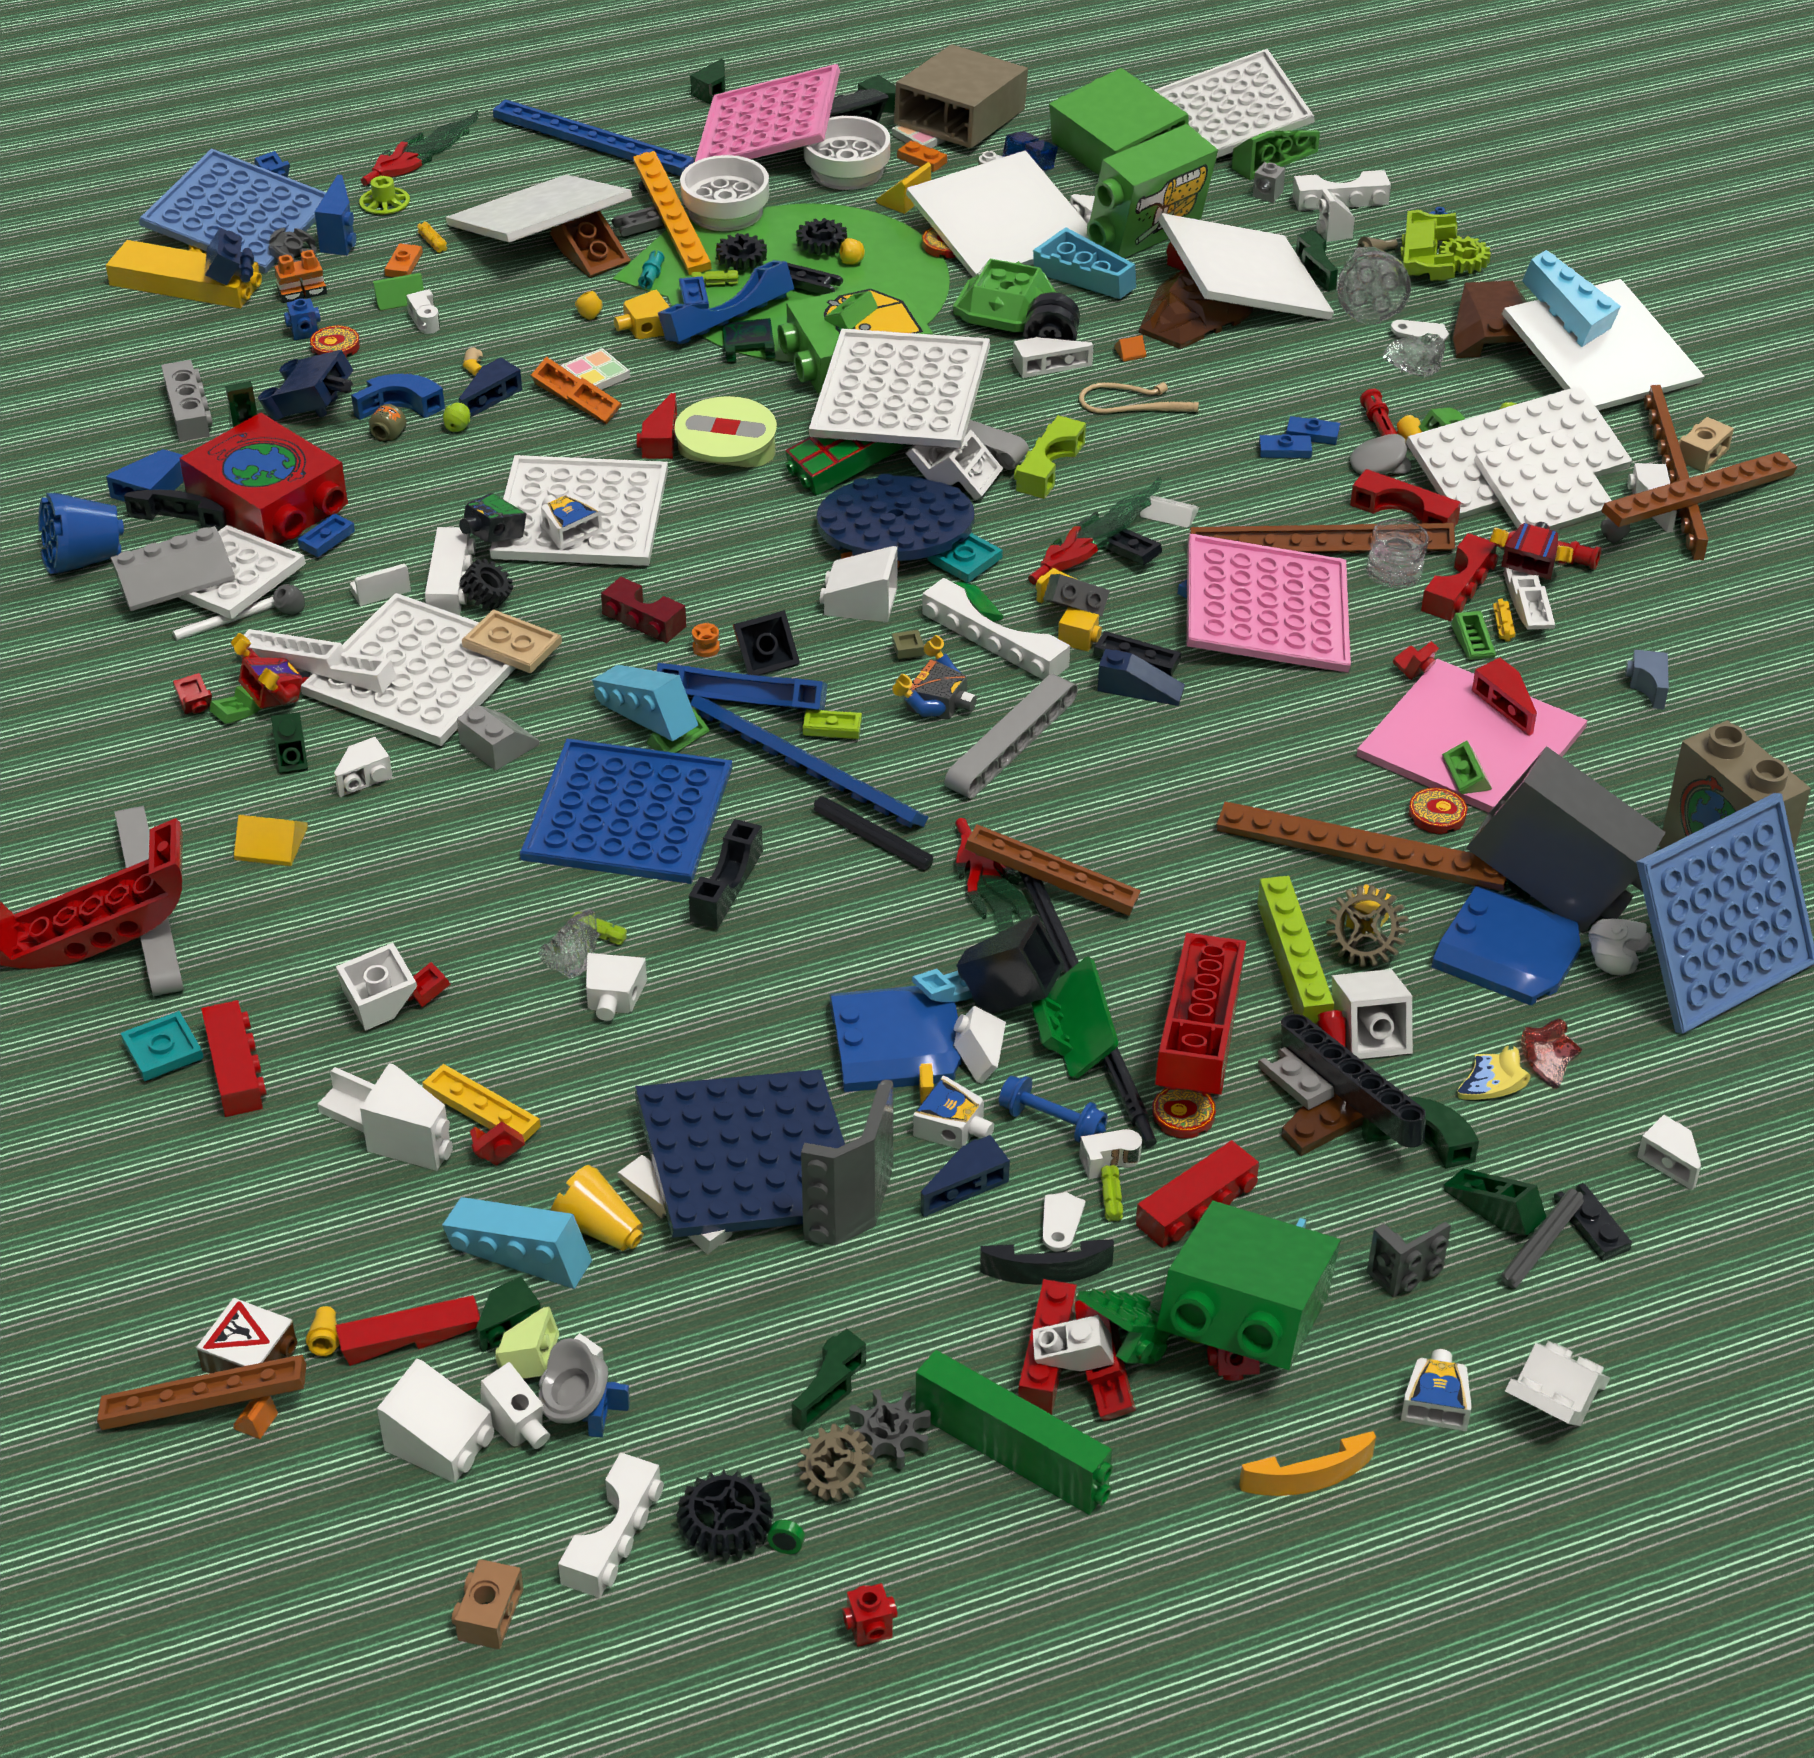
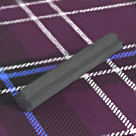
M1569 1189L1504 1270L1501 1275L1503 1284L1511 1288L1518 1287L1583 1204L1584 1200L1582 1199L1583 1194L1581 1192Z

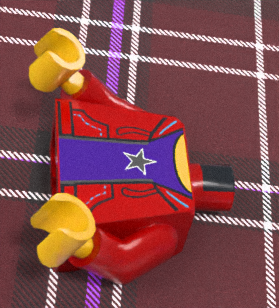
M238 633L231 641L236 654L241 655L242 658L238 682L253 698L259 708L297 702L301 685L311 676L310 673L307 671H297L285 658L259 657L251 648H248L251 645L250 640L243 634Z

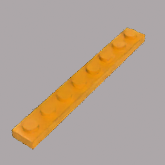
M645 152L634 156V165L661 216L662 222L688 274L692 275L693 272H703L712 269L711 261L656 152Z

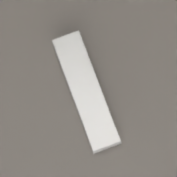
M641 1155L620 1170L618 1177L660 1218L666 1216L653 1163ZM721 1230L688 1237L706 1254H709L732 1236V1232Z

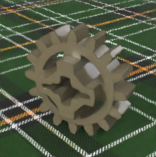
M832 1424L829 1433L821 1427L818 1429L819 1438L815 1439L811 1436L807 1438L811 1444L810 1448H802L800 1450V1453L806 1457L804 1461L797 1463V1466L804 1471L800 1479L808 1485L807 1489L813 1495L818 1494L823 1501L827 1502L831 1496L839 1503L844 1493L852 1499L855 1497L853 1491L855 1487L862 1490L866 1488L862 1479L873 1476V1473L867 1469L868 1465L875 1463V1459L868 1454L873 1448L867 1441H864L866 1437L859 1431L854 1432L849 1425H845L841 1431L840 1427ZM845 1443L853 1445L856 1452L848 1450ZM817 1474L825 1476L828 1484L821 1482Z

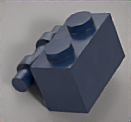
M219 228L207 247L205 276L226 286L233 275L240 277L242 282H249L253 276L252 265L254 263V255L252 250L244 248L241 252L242 238L233 231Z

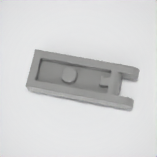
M1286 1047L1278 1050L1281 1059L1274 1063H1271L1266 1058L1258 1060L1259 1068L1308 1110L1334 1097L1333 1086Z

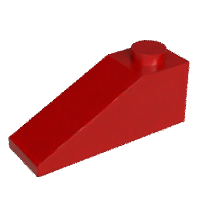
M670 393L642 423V432L637 433V448H642V459H673L675 422L677 419L676 393Z
M1501 657L1475 669L1472 691L1528 736L1532 735L1537 711L1519 671Z

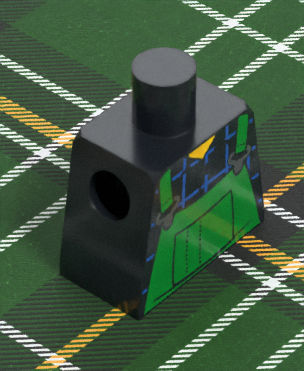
M490 493L466 504L464 518L460 520L459 527L462 533H472L489 543L522 538L527 513L494 493Z

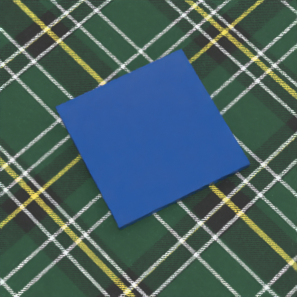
M566 739L520 851V858L522 861L692 884L733 768L732 760Z

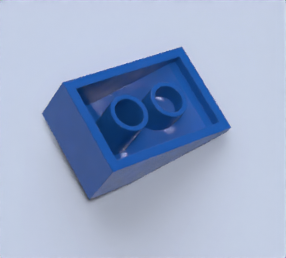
M337 175L314 213L320 252L347 256L351 248L356 245L357 238L356 233L353 232L354 215L350 211L343 176Z

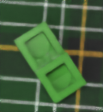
M243 686L236 687L234 697L211 701L210 712L225 724L244 719L263 709L259 708Z

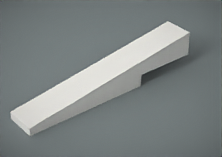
M248 629L244 634L251 642L248 648H251L259 657L285 658L294 668L382 694L396 678L391 659L344 652L341 643Z

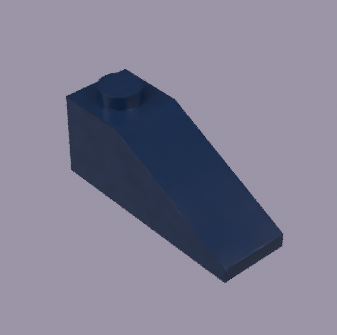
M502 357L483 366L459 398V403L465 404L469 408L470 418L521 391L520 369Z
M1105 649L1099 664L1097 691L1179 706L1185 684L1132 653Z
M991 1135L979 1140H973L962 1146L921 1191V1214L923 1217L1009 1182L1010 1160Z

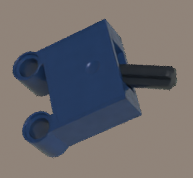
M342 350L300 360H290L279 369L285 380L280 389L271 387L263 391L258 396V400L268 417L274 421L285 416L315 410L318 417H324L327 414L326 407L329 403L338 399L337 392L348 394L352 391L351 386L353 383L351 380H348V377L353 372V368Z

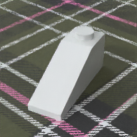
M1035 337L1014 341L1013 363L1022 378L1092 366V342Z
M1635 463L1633 474L1628 475V489H1632L1633 494L1670 484L1666 464ZM1677 510L1652 518L1666 532H1673Z

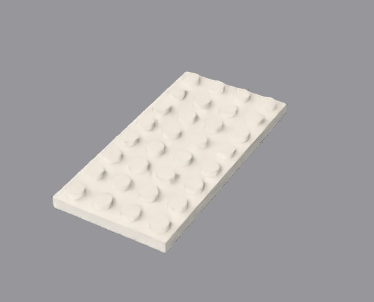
M1582 386L1408 436L1406 440L1407 446L1437 493L1461 502L1459 519L1502 506L1474 462L1476 454L1564 428L1596 477L1628 468L1632 463V459Z

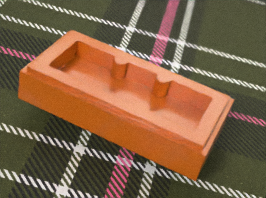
M399 243L384 269L385 276L399 277L410 275L423 253L422 246Z

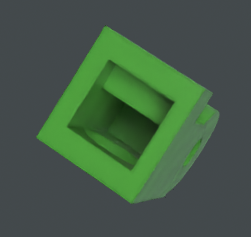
M1453 408L1431 409L1418 427L1424 432L1465 420V417Z

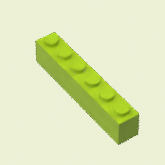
M1289 876L1262 878L1259 883L1257 905L1294 1014L1303 1015L1316 1024L1318 1022V1014L1333 1011L1334 1001Z

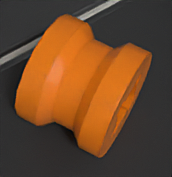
M702 623L692 629V639L694 640L693 652L696 655L711 657L719 652V629L715 625Z

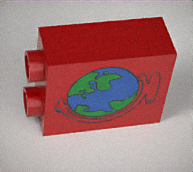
M263 413L253 416L179 458L186 492L200 495L221 505L225 510L228 526L277 545L282 544L288 539L296 538L305 529L329 515L338 513L344 506L348 505L342 462Z

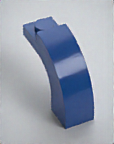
M389 374L367 380V388L351 395L354 416L359 420L374 414L384 404L412 409L423 418H427L445 409L443 388L430 379L412 374Z

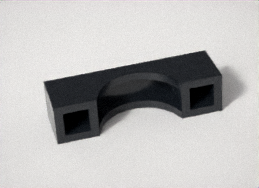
M734 819L723 837L722 850L714 873L710 879L700 876L689 894L690 922L716 929L719 928L763 852L761 825Z

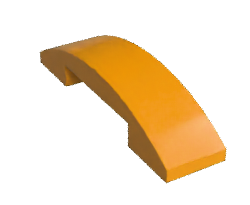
M1372 1431L1341 1439L1338 1453L1284 1467L1279 1466L1275 1456L1242 1464L1240 1489L1243 1492L1258 1495L1287 1496L1314 1492L1330 1487L1358 1472L1373 1458L1376 1435Z

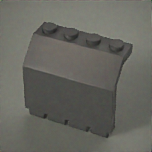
M886 1079L878 1084L862 1137L839 1148L804 1143L801 1151L804 1240L836 1246L876 1226L893 1167V1082Z

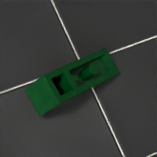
M1464 1168L1443 1184L1445 1192L1501 1230L1527 1236L1546 1218L1538 1187L1534 1184Z

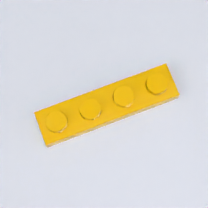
M442 1064L422 1082L423 1088L435 1098L490 1130L502 1121L521 1133L524 1141H526L541 1127L540 1118L445 1064Z

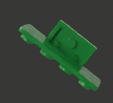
M1085 957L1055 982L1047 998L1031 1002L1034 1011L1033 1017L1038 1025L1039 1039L1042 1045L1048 1050H1054L1064 1056L1069 1076L1078 1079L1117 1048L1118 1038L1095 961L1092 958Z
M1097 1289L1079 1291L1076 1296L1077 1299L1129 1331L1116 1355L1118 1358L1126 1363L1155 1364L1156 1361L1162 1358L1167 1349L1166 1341L1171 1333L1157 1329L1160 1311L1150 1306L1152 1301L1138 1292H1134L1131 1295L1124 1291H1120L1119 1294L1111 1290H1106L1105 1292Z

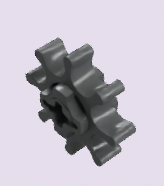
M875 1389L873 1390V1405L875 1406L873 1409L862 1410L856 1405L850 1406V1422L862 1425L861 1428L853 1430L854 1432L859 1431L866 1437L864 1441H867L873 1448L868 1454L874 1459L881 1454L892 1455L896 1459L897 1468L902 1469L905 1467L904 1449L913 1447L922 1453L928 1451V1436L918 1434L915 1431L919 1428L930 1427L931 1412L929 1410L917 1414L908 1412L907 1410L911 1407V1393L909 1391L903 1393L902 1399L899 1402L890 1404L883 1401L881 1391ZM847 1443L848 1447H853V1445Z

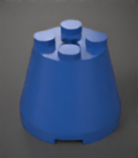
M46 493V497L41 498L38 531L41 532L42 545L46 548L41 549V556L47 572L50 574L64 573L106 561L113 556L119 555L121 553L119 536L124 533V525L122 519L117 520L116 506L60 493Z

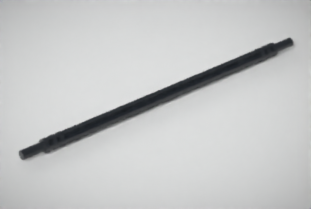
M1018 871L1045 930L1065 964L1063 968L1065 974L1078 964L1079 961L1042 880L1032 878L1030 875ZM1117 1047L1103 1058V1061L1131 1124L1137 1127L1144 1145L1152 1147L1157 1143V1140L1148 1122V1112Z

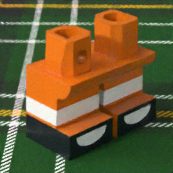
M313 250L303 251L301 253L302 261L293 262L291 255L278 257V266L274 267L277 292L282 303L304 299L303 292L306 298L327 294L322 274L323 269Z

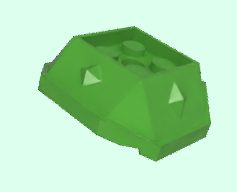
M990 258L977 275L967 281L953 305V314L960 316L964 321L971 324L1012 332H1024L1027 310L1032 300L1043 293H1056L1041 268L1023 265L1019 261L1012 263Z

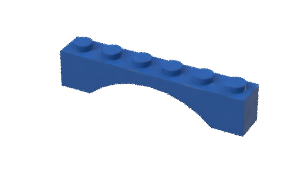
M773 260L755 268L741 291L722 305L708 309H699L691 305L676 304L658 312L665 339L667 341H675L677 344L686 343L695 334H706L713 326H722L729 323V319L732 317L745 316L749 313L748 310L762 308L768 304L767 301L778 300L786 297V293L794 289L787 261Z
M665 663L657 664L658 672L680 675L686 694L689 697L697 695L702 698L802 710H825L828 684L823 681L739 674Z

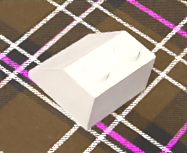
M394 943L336 966L342 990L365 1031L394 1019L417 987L415 979Z

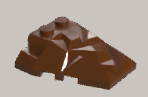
M1186 268L1169 277L1158 287L1141 323L1139 333L1182 349L1203 340L1204 333L1214 330V333L1217 334L1222 332V326L1231 323L1233 326L1240 324L1252 313L1253 307L1205 299Z

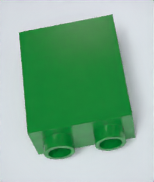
M1212 1200L1168 1269L1157 1329L1290 1370L1328 1298L1341 1239Z

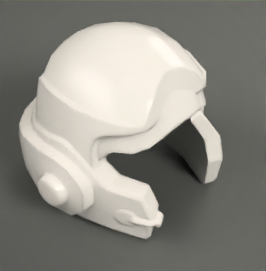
M1603 919L1593 924L1588 937L1595 958V964L1604 972L1612 975L1633 973L1640 963L1636 952H1646L1648 947L1653 944L1650 941V934L1646 933L1647 925L1625 919Z

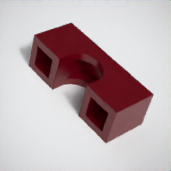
M622 576L601 592L603 615L666 644L687 627L685 605L666 596L661 597L654 603H643L642 586Z

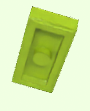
M806 709L803 735L859 739L862 713Z

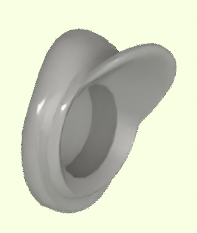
M1388 434L1365 441L1355 448L1350 456L1351 466L1358 474H1362L1366 469L1383 475L1387 473L1404 474L1411 470V462L1406 457V440L1397 434Z
M563 1339L553 1346L548 1359L547 1371L540 1386L539 1400L543 1404V1413L548 1419L556 1423L570 1424L586 1418L600 1403L607 1385L608 1367L605 1361L599 1356L592 1354L588 1346L578 1339Z

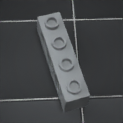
M191 360L162 364L164 383L179 441L209 437L208 426H212L213 423L199 369H193Z

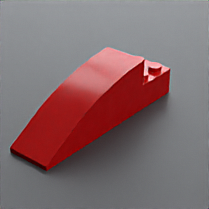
M1186 933L1159 1048L1155 1085L1171 1090L1187 1089L1201 1094L1212 1093L1222 1095L1246 949L1245 940Z

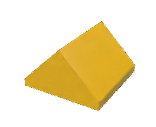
M927 162L878 197L876 202L903 214L908 212L915 205L906 195V190L908 187L931 180V164Z
M238 815L234 860L292 866L308 828L307 822Z

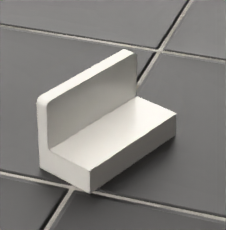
M401 564L356 577L355 581L350 583L351 592L360 606L390 598L395 593L404 594L411 592L408 567L406 564Z
M334 1067L330 1071L333 1088L318 1103L319 1113L364 1133L360 1107L375 1085Z

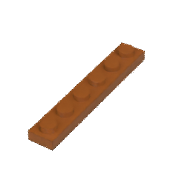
M976 824L965 845L966 850L978 856L988 858L1005 867L1013 868L1030 875L1032 878L1040 879L1062 890H1067L1089 901H1094L1129 916L1141 892L1139 889Z
M301 1354L103 1395L100 1399L97 1422L101 1430L304 1389L307 1364Z

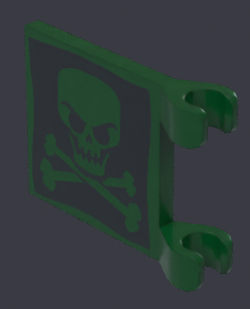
M770 318L735 321L722 325L727 362H736L735 350L760 347L765 348L766 359L776 358Z

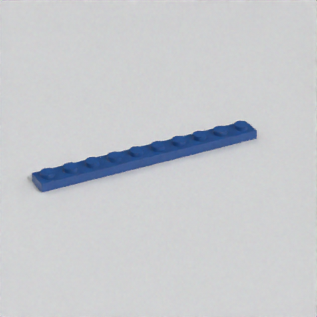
M506 99L493 109V117L504 122L517 124L523 128L533 129L542 134L558 137L561 140H568L600 152L613 154L619 158L633 161L634 156L655 151L664 170L677 176H681L682 172L690 164L694 163L693 157Z
M694 695L690 704L699 709V716L712 722L714 718L721 721L719 724L721 728L732 733L735 730L742 732L741 738L756 745L757 741L763 743L762 749L775 756H778L779 753L785 755L784 761L797 768L801 764L808 767L806 773L820 780L823 776L830 779L828 785L844 792L845 788L853 791L851 797L865 804L867 800L875 803L873 809L889 816L890 812L898 815L896 821L907 827L912 828L913 824L925 826L928 819L927 815L714 702Z

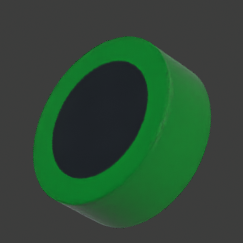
M790 1520L775 1521L767 1535L769 1545L776 1551L784 1554L799 1552L805 1539L803 1529L797 1523Z

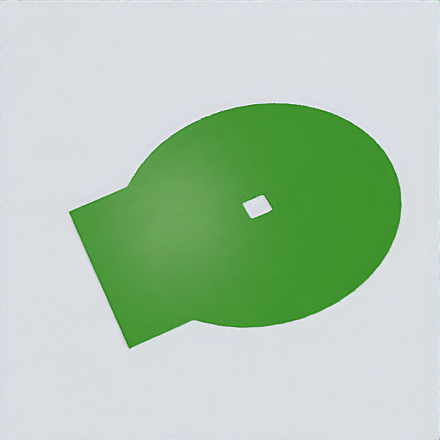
M788 204L763 208L761 218L753 225L744 229L714 231L694 223L689 216V210L686 212L711 261L712 269L706 271H724V273H728V270H734V267L726 269L725 264L720 265L719 260H716V244L720 243L721 238L727 240V235L735 237L737 233L743 235L749 233V237L757 235L758 240L763 239L764 244H767V260L763 261V265L773 260L787 261V263L839 275L843 278V283L840 286L831 285L835 288V292L898 279L927 325L940 312L947 299L950 277L943 256L940 254V257H934L928 254L922 248L921 233L896 219L880 213L833 204ZM815 218L818 221H822L823 218L830 221L834 219L835 224L842 223V227L847 228V238L856 239L863 244L865 255L859 263L850 265L842 263L839 252L833 251L830 252V255L824 252L820 256L815 253L808 254V250L802 251L801 246H797L796 230H799V225H805V221L811 222ZM666 230L612 279L641 288L638 284V279L642 274L643 264L648 261L652 251L656 250L655 256L657 251H660L665 257L661 265V273L658 278H655L652 288L647 289L646 285L644 290L653 291L657 289L660 295L668 297L671 306L683 304L679 279L692 276L688 274ZM748 267L744 271L738 268V284L728 285V282H725V285L706 286V283H704L709 308L722 305L732 299L747 283L754 269ZM794 287L793 290L786 293L787 296L784 298L769 300L766 306L757 309L752 308L748 310L749 313L745 316L730 318L729 322L770 318L776 358L766 359L764 347L735 350V352L766 360L794 362V353H783L777 333L778 325L787 323L786 303L823 294L808 292ZM713 326L708 333L700 335L704 339L725 348L722 326Z

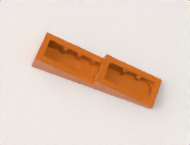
M545 357L531 374L537 386L605 424L609 422L622 406L621 402L583 377L579 379L548 357Z

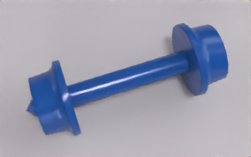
M1011 1075L1001 1088L999 1105L1008 1109L1010 1115L1017 1117L1026 1105L1076 1125L1074 1139L1078 1143H1080L1082 1136L1100 1134L1106 1131L1107 1113L1097 1109L1095 1103H1088L1081 1114L1030 1094L1032 1079L1028 1076L1018 1078Z

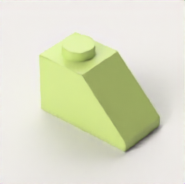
M543 1307L504 1332L500 1346L496 1349V1362L499 1368L510 1362L522 1378L543 1375L547 1369L550 1352L559 1337V1331L550 1307Z

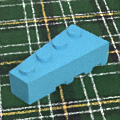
M1067 227L1033 250L1034 267L1041 268L1042 272L1049 278L1121 299L1136 288L1134 263Z
M1547 250L1531 259L1522 280L1540 302H1546L1550 306L1549 312L1554 317L1559 316L1565 323L1563 327L1567 332H1573L1578 337L1576 342L1581 347L1611 329L1621 308L1611 297L1604 294L1591 282L1584 279L1574 269L1568 267Z
M616 665L592 679L595 687V696L601 705L671 741L676 740L698 726L680 675Z
M461 1197L442 1224L453 1249L575 1289L592 1261L576 1219L570 1213Z

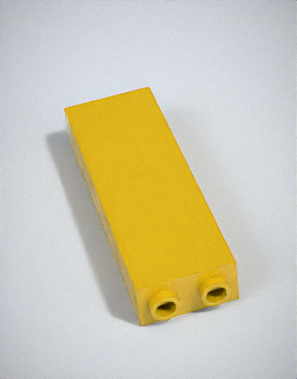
M126 240L106 264L110 286L240 309L262 282V275L259 273L257 262H254L252 265L253 276L249 282H242L240 277L233 275L226 286L205 276L206 253Z

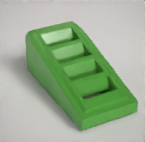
M1482 612L1455 613L1451 626L1468 660L1495 658L1496 653ZM1471 642H1481V644H1472ZM1483 648H1484V650H1482V651H1474V649H1483Z

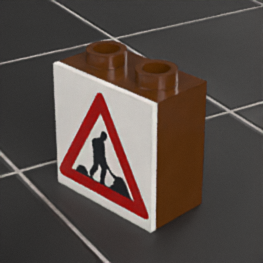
M233 1298L196 1348L202 1371L214 1373L290 1357L296 1349L297 1338L292 1319Z

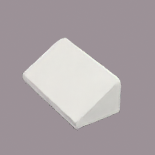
M1150 495L1143 498L1140 516L1187 528L1191 526L1199 507Z

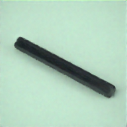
M820 796L815 800L814 811L923 870H928L933 865V855L824 796Z

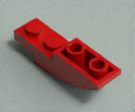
M1075 1301L1076 1320L1099 1315L1112 1336L1114 1364L1086 1370L1087 1380L1092 1385L1100 1418L1105 1422L1136 1411L1124 1361L1116 1356L1122 1345L1117 1324L1082 1301Z

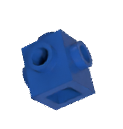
M311 298L286 302L288 312L284 313L286 327L291 328L294 340L312 337L318 331L317 322H321L318 307H313Z

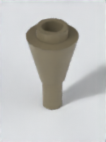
M1361 237L1357 244V252L1363 260H1369L1385 250L1397 248L1398 242L1396 239L1384 241L1382 239Z

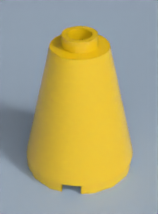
M585 1165L566 1182L570 1186L566 1194L563 1196L561 1193H558L551 1211L573 1214L581 1233L622 1251L628 1248L634 1249L644 1236V1233L641 1232L643 1224L599 1170L593 1166Z

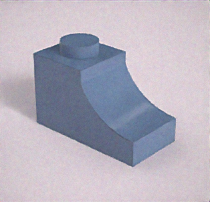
M1634 650L1632 661L1627 660L1625 677H1630V688L1644 693L1650 699L1653 709L1664 710L1669 689L1668 653Z

